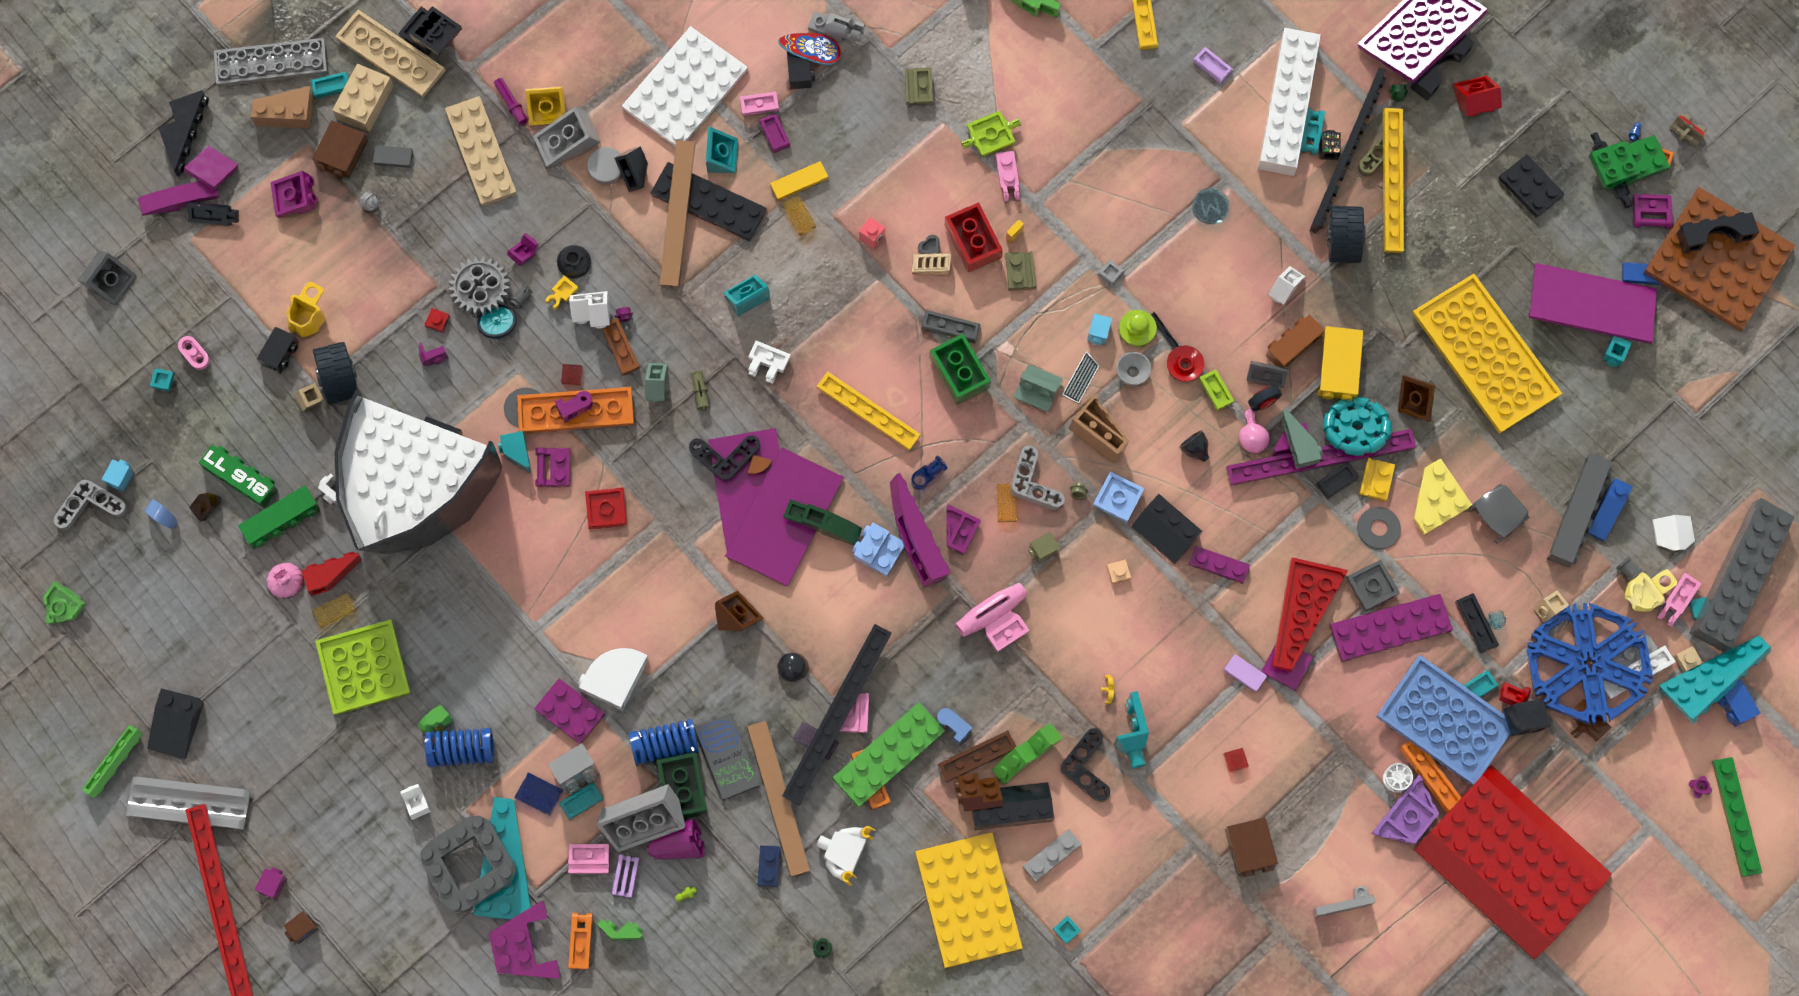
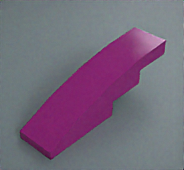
M198 181L138 197V203L142 216L179 211L180 207L188 206L189 202L218 199L219 193L218 189L214 191Z

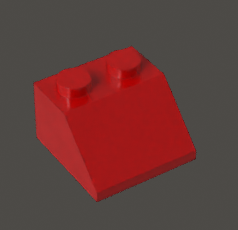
M1485 75L1452 83L1460 110L1466 116H1477L1478 113L1494 112L1496 109L1502 108L1501 87L1489 76Z

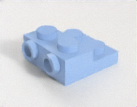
M872 523L871 526L867 525L862 533L864 538L861 543L857 541L852 551L855 552L854 559L887 577L905 546L902 540L889 534L890 531Z

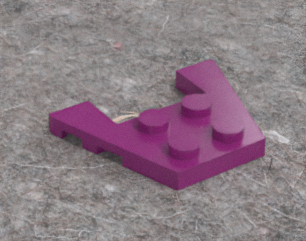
M540 901L489 933L497 973L561 978L557 960L536 964L528 923L548 918L545 901Z

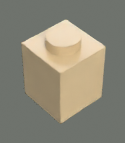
M316 383L304 387L294 394L302 411L315 407L324 400Z

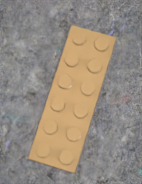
M359 9L335 36L336 40L422 98L425 97L446 71L443 66Z
M480 96L445 108L481 206L483 207L517 195Z

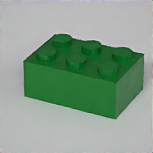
M963 333L930 350L929 358L957 405L990 388L991 380Z

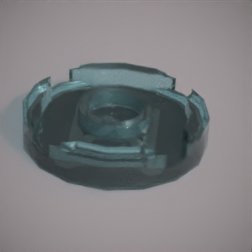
M1215 188L1201 190L1197 193L1192 203V211L1195 217L1205 224L1222 222L1230 208L1227 196Z

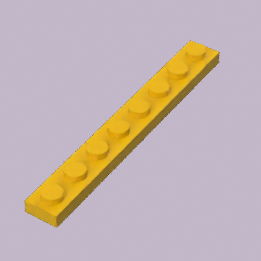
M1384 108L1383 241L1384 252L1386 253L1404 252L1403 109Z

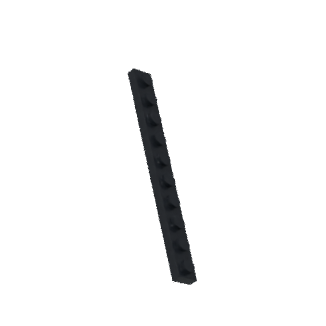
M1379 68L1312 222L1309 230L1316 233L1318 228H1323L1326 218L1323 216L1325 212L1329 213L1333 204L1330 201L1331 197H1336L1340 187L1337 186L1339 180L1343 181L1347 171L1343 169L1345 165H1350L1353 155L1350 153L1352 149L1356 150L1360 141L1357 139L1358 134H1363L1367 125L1364 123L1365 118L1369 119L1373 108H1370L1372 102L1376 104L1379 97L1378 87L1382 88L1385 83L1386 77L1383 76L1386 70Z
M874 624L782 795L783 798L800 806L892 632Z

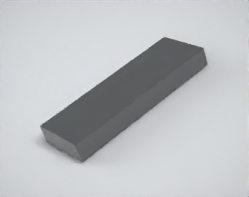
M926 310L921 329L954 338L963 333L969 342L976 343L980 324Z

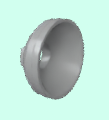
M1126 353L1117 363V375L1126 385L1139 386L1150 376L1151 364L1148 358L1141 353ZM1129 368H1136L1138 375L1131 377L1128 375L1127 370Z

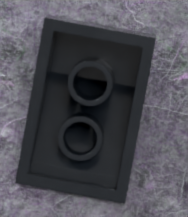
M161 688L154 709L147 749L186 759L204 702L198 697Z

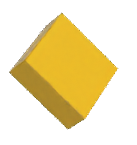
M1017 220L1007 231L1006 240L1012 243L1023 231L1024 223Z

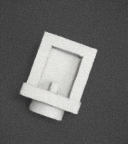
M329 474L328 477L325 476L320 481L318 489L324 495L322 498L330 505L334 503L339 507L336 500V492L331 489L335 484V477Z
M419 784L410 786L400 792L412 820L430 812Z

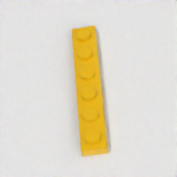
M827 372L817 385L818 390L908 451L912 449L921 437L920 433L831 373Z

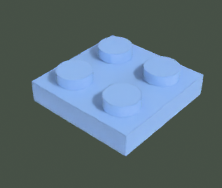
M1110 471L1093 506L1127 523L1145 488Z

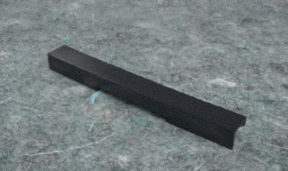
M1153 312L1151 316L1154 318L1156 326L1172 348L1179 347L1163 322Z

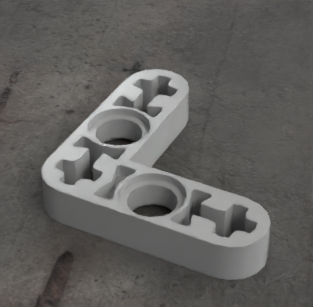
M1025 446L1018 457L1010 485L1011 494L1016 498L1051 510L1060 509L1065 502L1064 495L1061 492L1031 482L1038 451L1033 446ZM1030 452L1031 457L1028 462H1025L1027 458L1026 453ZM1019 468H1026L1029 474L1026 476L1022 475L1019 472ZM1020 481H1023L1021 485L1022 490L1018 491L1017 485ZM1034 490L1040 491L1042 498H1035L1032 492ZM1054 497L1057 498V504L1053 503V502H1054V500H1053Z
M81 480L56 513L54 524L60 530L70 529L89 502L117 518L126 514L127 505L120 498L93 482ZM88 487L90 490L87 492L83 491L82 488ZM77 494H79L80 496H82V497L84 498V500H82L81 498H79V497L77 496ZM100 494L107 496L106 501L103 503L97 502V497ZM72 501H79L80 505L77 509H70ZM112 502L116 506L120 505L121 510L115 511V509L112 506H110V503ZM68 510L73 515L70 516L65 511ZM61 518H62V519H65V518H66L67 523H66V524H65V523H62V524H61L60 519H61Z

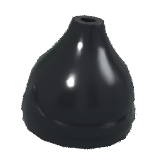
M1202 430L1191 435L1179 446L1181 451L1190 458H1196L1202 462L1209 459L1208 439Z

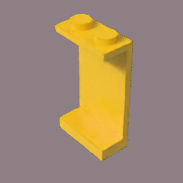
M1326 326L1322 336L1324 347L1321 382L1317 396H1322L1323 399L1327 400L1338 398L1353 401V397L1358 396L1363 330Z

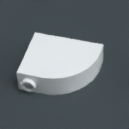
M619 648L605 652L590 665L586 674H582L578 682L580 691L623 711L649 660L648 655L628 648Z

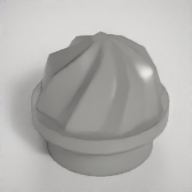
M365 192L359 199V205H361L363 210L373 211L378 206V200L373 193Z

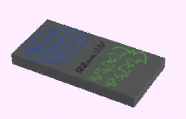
M731 713L694 727L722 800L760 786Z

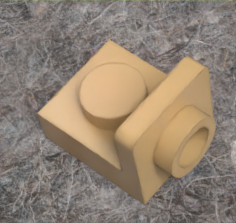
M1557 590L1540 601L1534 607V610L1545 623L1568 607L1569 604Z

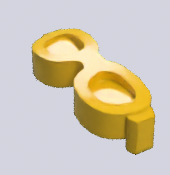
M1104 675L1107 678L1108 688L1101 687V691H1108V699L1105 701V704H1111L1114 696V681L1111 675Z

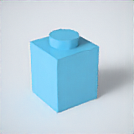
M1094 313L1087 340L1094 345H1105L1112 318Z
M112 459L101 480L107 486L124 492L134 471L130 468L129 463L123 460L117 462Z

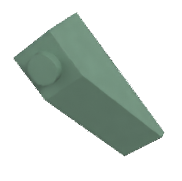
M1287 409L1283 410L1280 417L1296 469L1318 464L1323 456L1321 447L1317 446L1316 440Z

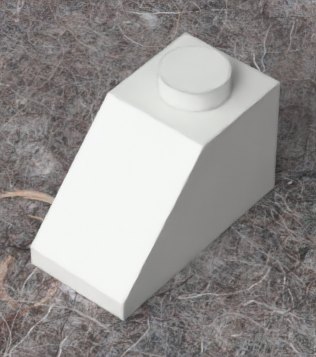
M1289 266L1278 277L1268 295L1275 302L1284 305L1305 276Z

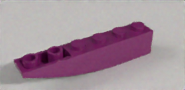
M898 473L890 481L891 499L896 523L907 554L923 586L927 587L942 582L950 574L949 567L944 561L940 548L936 545L932 533L928 529L924 517L907 487L906 481L901 473Z

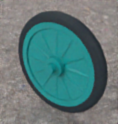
M498 305L499 310L492 308V314L488 310L485 311V316L481 313L477 320L480 333L491 339H499L509 335L517 323L516 314L510 307Z

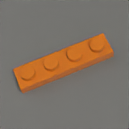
M1408 741L1399 748L1417 774L1422 777V781L1445 812H1449L1461 799V796L1433 758Z

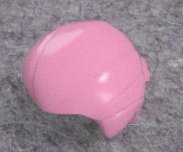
M1248 409L1245 411L1247 425L1239 432V440L1245 450L1257 454L1268 446L1270 437L1263 426L1256 424L1255 412L1252 409Z

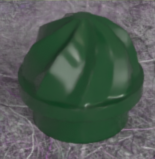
M1397 84L1391 85L1389 93L1394 101L1401 102L1406 98L1408 90H1406V85Z

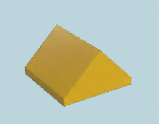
M563 87L525 90L530 126L551 124L566 113Z

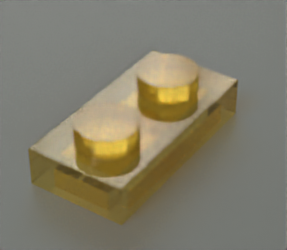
M799 195L782 203L799 236L816 228V224Z

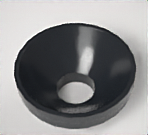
M570 245L560 251L557 257V266L565 277L572 279L580 278L589 271L591 258L583 247ZM570 254L578 255V260L574 263L569 262L567 258Z

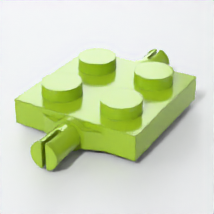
M997 111L968 123L966 127L970 133V139L962 141L961 145L963 149L974 145L981 158L1015 145L1016 141L1012 135V129L1021 126V122L1019 119L1008 122L1003 117L1001 111Z

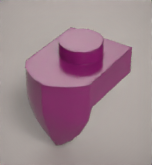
M420 342L419 357L423 366L438 365L443 363L445 359H448L444 346L425 352Z

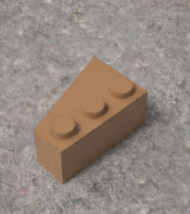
M311 86L253 100L251 119L255 126L311 129L314 93Z
M1094 394L1072 419L1069 430L1114 463L1125 451L1129 440L1117 423L1113 422L1108 415L1107 409L1103 408L1098 401L1097 395Z

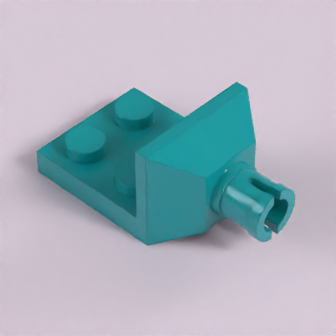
M1136 691L1130 693L1127 703H1125L1126 713L1131 715L1132 722H1130L1132 733L1119 735L1114 742L1117 750L1124 756L1128 755L1131 769L1146 766L1143 751L1149 735L1139 693Z

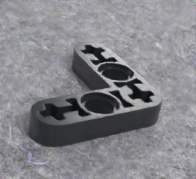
M747 436L726 459L706 442L698 438L690 442L689 450L691 455L723 482H728L752 459L753 455L758 453L760 441L756 436ZM748 442H750V443L755 442V448L750 447V448L747 450V452H748V454H749V455L747 456V454L745 453V450L748 448ZM694 445H701V449L705 453L704 456L699 450L694 451ZM737 454L743 455V462H734V456ZM709 456H715L717 462L710 465L706 462V459ZM729 462H731L733 466L729 470L730 475L725 474L723 476L722 470H727L730 467Z
M1092 728L1086 732L1063 761L1061 772L1094 800L1104 802L1110 795V788L1084 767V764L1103 740L1102 732ZM1097 734L1099 741L1094 740L1090 747L1086 745L1091 738L1089 735ZM1077 749H1086L1087 756L1085 758L1078 757L1076 754ZM1074 759L1081 763L1079 765L1076 762V764L1073 767V769L1075 770L1074 772H1066L1067 767L1065 765H1071ZM1083 775L1091 778V783L1087 786L1080 782V777ZM1094 781L1098 783L1095 786L1099 790L1105 789L1104 793L1106 796H1097L1098 791L1094 788L1092 791L1089 790L1093 786Z

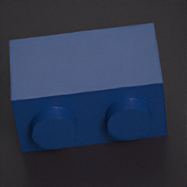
M1741 679L1737 680V684L1718 701V704L1721 707L1723 706L1726 711L1728 721L1734 727L1761 714Z

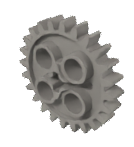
M475 257L474 262L467 259V265L461 262L462 268H455L457 275L451 274L453 280L449 281L451 286L449 292L452 294L450 295L451 299L455 300V306L460 305L461 311L466 309L468 315L474 311L475 316L478 315V312L485 316V311L487 310L492 314V308L499 310L498 304L504 305L505 303L502 298L508 299L506 292H510V287L508 286L510 285V280L507 279L509 276L505 272L504 267L499 268V262L493 264L491 258L486 262L484 257L481 258V261H478L477 257ZM482 272L480 276H474L475 273ZM492 282H496V283H497V284H496L495 286H493V287H490V286H489V284L492 283ZM465 286H470L469 290H462ZM480 296L485 297L482 301L477 300Z

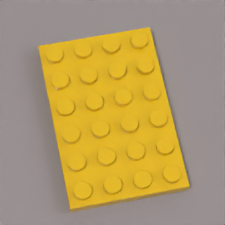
M992 832L915 851L945 969L1023 949Z

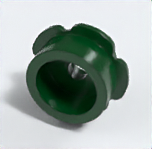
M825 938L815 941L813 943L814 955L822 958L828 957L832 951V944Z

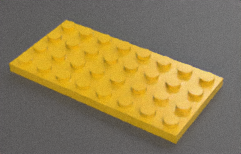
M1475 274L1470 275L1412 312L1415 319L1499 434L1562 395L1560 389Z

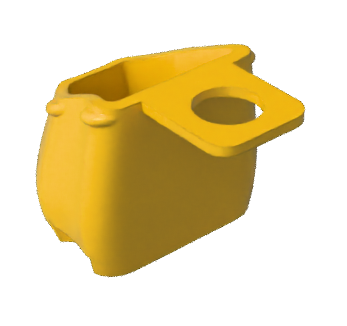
M308 282L299 296L292 295L290 297L291 304L286 311L287 325L290 332L297 333L300 337L305 338L317 333L326 322L325 315L316 305L324 293V289L321 286ZM310 288H316L318 294L313 298L307 296V290Z

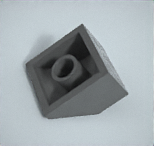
M99 250L77 281L94 294L115 305L136 277V274L108 252Z

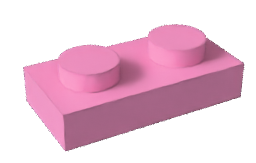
M776 92L740 97L743 116L779 111Z

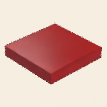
M623 487L585 491L589 530L627 526Z

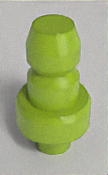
M688 886L685 888V891L677 894L675 899L677 902L687 898L691 899L695 897L694 893L698 891L695 886L693 888Z

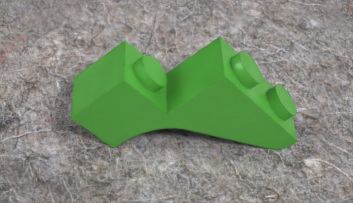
M1050 723L1039 729L1026 742L1015 747L992 771L1005 785L1037 758L1051 750L1063 737Z

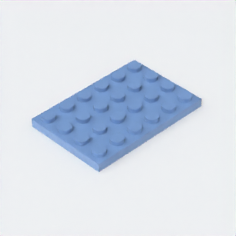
M1421 655L1416 658L1376 715V718L1471 786L1482 776L1510 735L1504 714Z

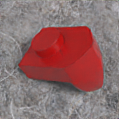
M1504 682L1501 686L1499 701L1510 706L1516 703L1527 702L1530 698L1531 688L1525 687L1522 690Z

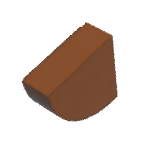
M753 455L748 475H758L767 470L772 460Z

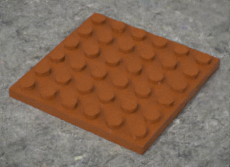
M1698 187L1643 273L1742 332L1796 245L1756 221L1759 233L1753 240L1735 243L1727 235L1713 233L1707 236V243L1701 250L1683 254L1676 235L1681 225L1687 222H1692V224L1699 223L1704 219L1714 220L1723 215L1730 217L1740 212Z

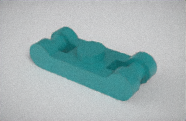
M1312 108L1307 109L1300 152L1304 153V151L1317 155L1325 111L1319 110L1318 112L1312 111ZM1307 140L1314 141L1313 145L1306 144Z

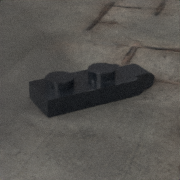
M189 202L188 222L229 226L232 223L239 222V210L231 209L229 205Z

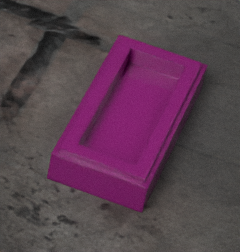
M776 113L759 119V123L773 153L790 147V142Z

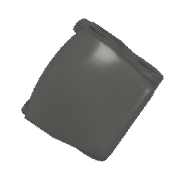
M1499 484L1493 490L1483 495L1468 509L1469 512L1476 509L1484 522L1500 536L1495 541L1496 544L1507 538L1530 518L1528 510L1506 485Z

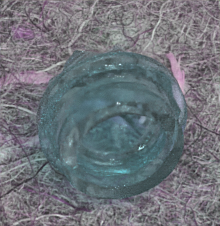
M1493 611L1488 613L1487 622L1490 627L1499 630L1505 625L1507 618L1503 611Z

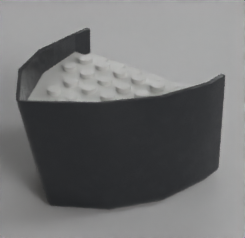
M356 389L347 407L334 452L336 500L355 548L359 551L391 554L430 546L468 522L494 487L503 468L494 443L489 441L488 445H484L461 436V429L426 416L424 421L365 399L360 390Z

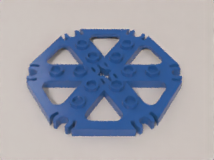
M1587 603L1583 604V610L1581 611L1576 608V604H1573L1572 613L1569 605L1532 633L1531 638L1536 639L1537 643H1528L1527 656L1533 692L1537 690L1536 697L1540 694L1546 696L1544 699V703L1547 704L1546 708L1588 725L1590 724L1589 717H1591L1593 725L1596 723L1595 718L1601 717L1603 724H1605L1607 720L1606 715L1609 718V722H1611L1643 699L1649 690L1642 686L1643 683L1651 685V679H1653L1646 635L1641 637L1643 630L1637 633L1634 632L1632 629L1636 627L1637 623H1631L1633 619L1592 603H1589L1590 611L1587 610ZM1600 617L1616 623L1619 630L1597 645L1593 619ZM1565 620L1570 621L1573 626L1576 647L1548 635L1549 631ZM1636 647L1639 650L1642 669L1636 671L1611 660L1628 648ZM1544 656L1567 667L1544 682L1539 678L1537 659ZM1588 656L1590 661L1595 663L1592 664L1591 672L1588 665H1584V663H1586ZM1603 680L1627 689L1630 692V697L1616 708H1609L1607 706ZM1582 682L1586 709L1579 712L1562 705L1559 702V698Z

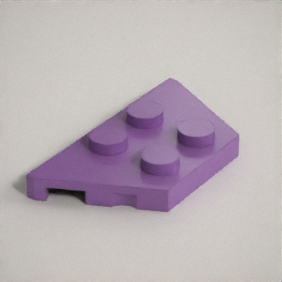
M1420 775L1416 777L1373 830V835L1414 845L1439 815Z

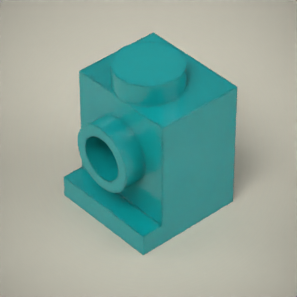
M1613 336L1602 359L1606 360L1608 366L1620 367L1626 358L1632 342Z

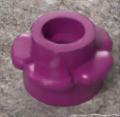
M630 307L616 309L615 318H618L620 322H626L630 320L633 312H631Z

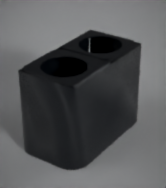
M1544 699L1516 703L1503 709L1511 736L1536 733L1551 726Z

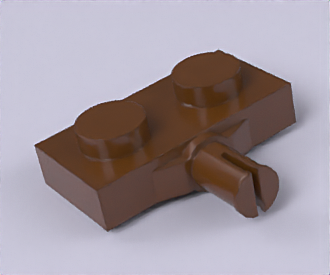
M1583 699L1573 709L1579 712L1586 709L1585 700ZM1589 717V725L1574 719L1578 727L1571 732V735L1573 736L1578 731L1574 736L1577 739L1585 732L1597 742L1612 727L1607 722L1603 724L1601 717L1595 718V725L1591 723V717Z

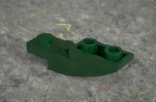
M791 499L783 516L786 520L820 531V534L854 546L862 531V527L843 517L814 505H805Z

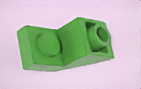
M602 919L597 924L612 941H641L644 938L641 934L643 930L636 923L632 925L628 921L618 932H616L618 928L610 920L606 922Z

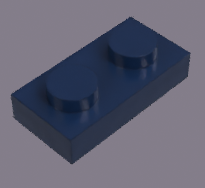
M760 845L758 886L778 887L779 846Z

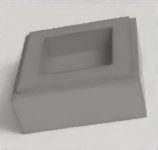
M1109 260L1098 272V276L1113 286L1124 273V270Z

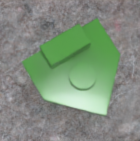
M57 581L52 583L43 596L47 624L76 620L86 605L79 595L68 587L62 586Z

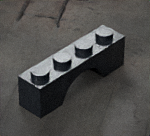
M1464 35L1414 84L1412 83L1410 89L1428 101L1439 88L1442 81L1438 74V66L1447 61L1460 63L1471 51L1474 41Z
M1739 212L1734 216L1727 217V215H1723L1714 220L1704 219L1694 224L1687 222L1681 225L1676 235L1684 254L1701 250L1707 243V236L1713 233L1727 235L1735 243L1753 240L1758 235L1759 230L1752 212Z

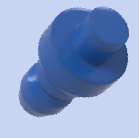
M1635 123L1633 129L1629 132L1630 141L1635 142V140L1639 139L1641 123Z

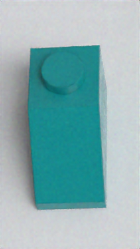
M523 431L500 435L501 442H498L500 454L503 453L508 461L524 471L532 472Z

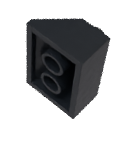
M1160 494L1149 503L1132 525L1135 531L1174 564L1200 538L1202 533L1200 528Z

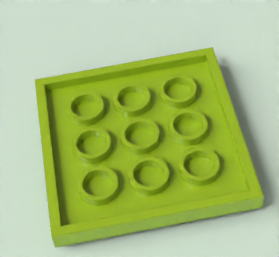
M391 619L315 641L334 716L411 694Z

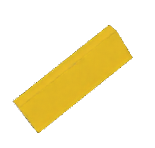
M1132 0L1139 50L1158 48L1151 0Z
M821 161L771 182L770 186L779 201L828 180V175Z

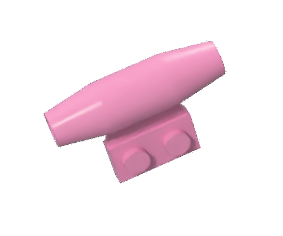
M1017 583L984 600L955 624L958 632L962 637H965L985 628L986 638L997 653L1018 640L1030 630L1021 617L1011 610L1027 596L1025 588L1021 583Z

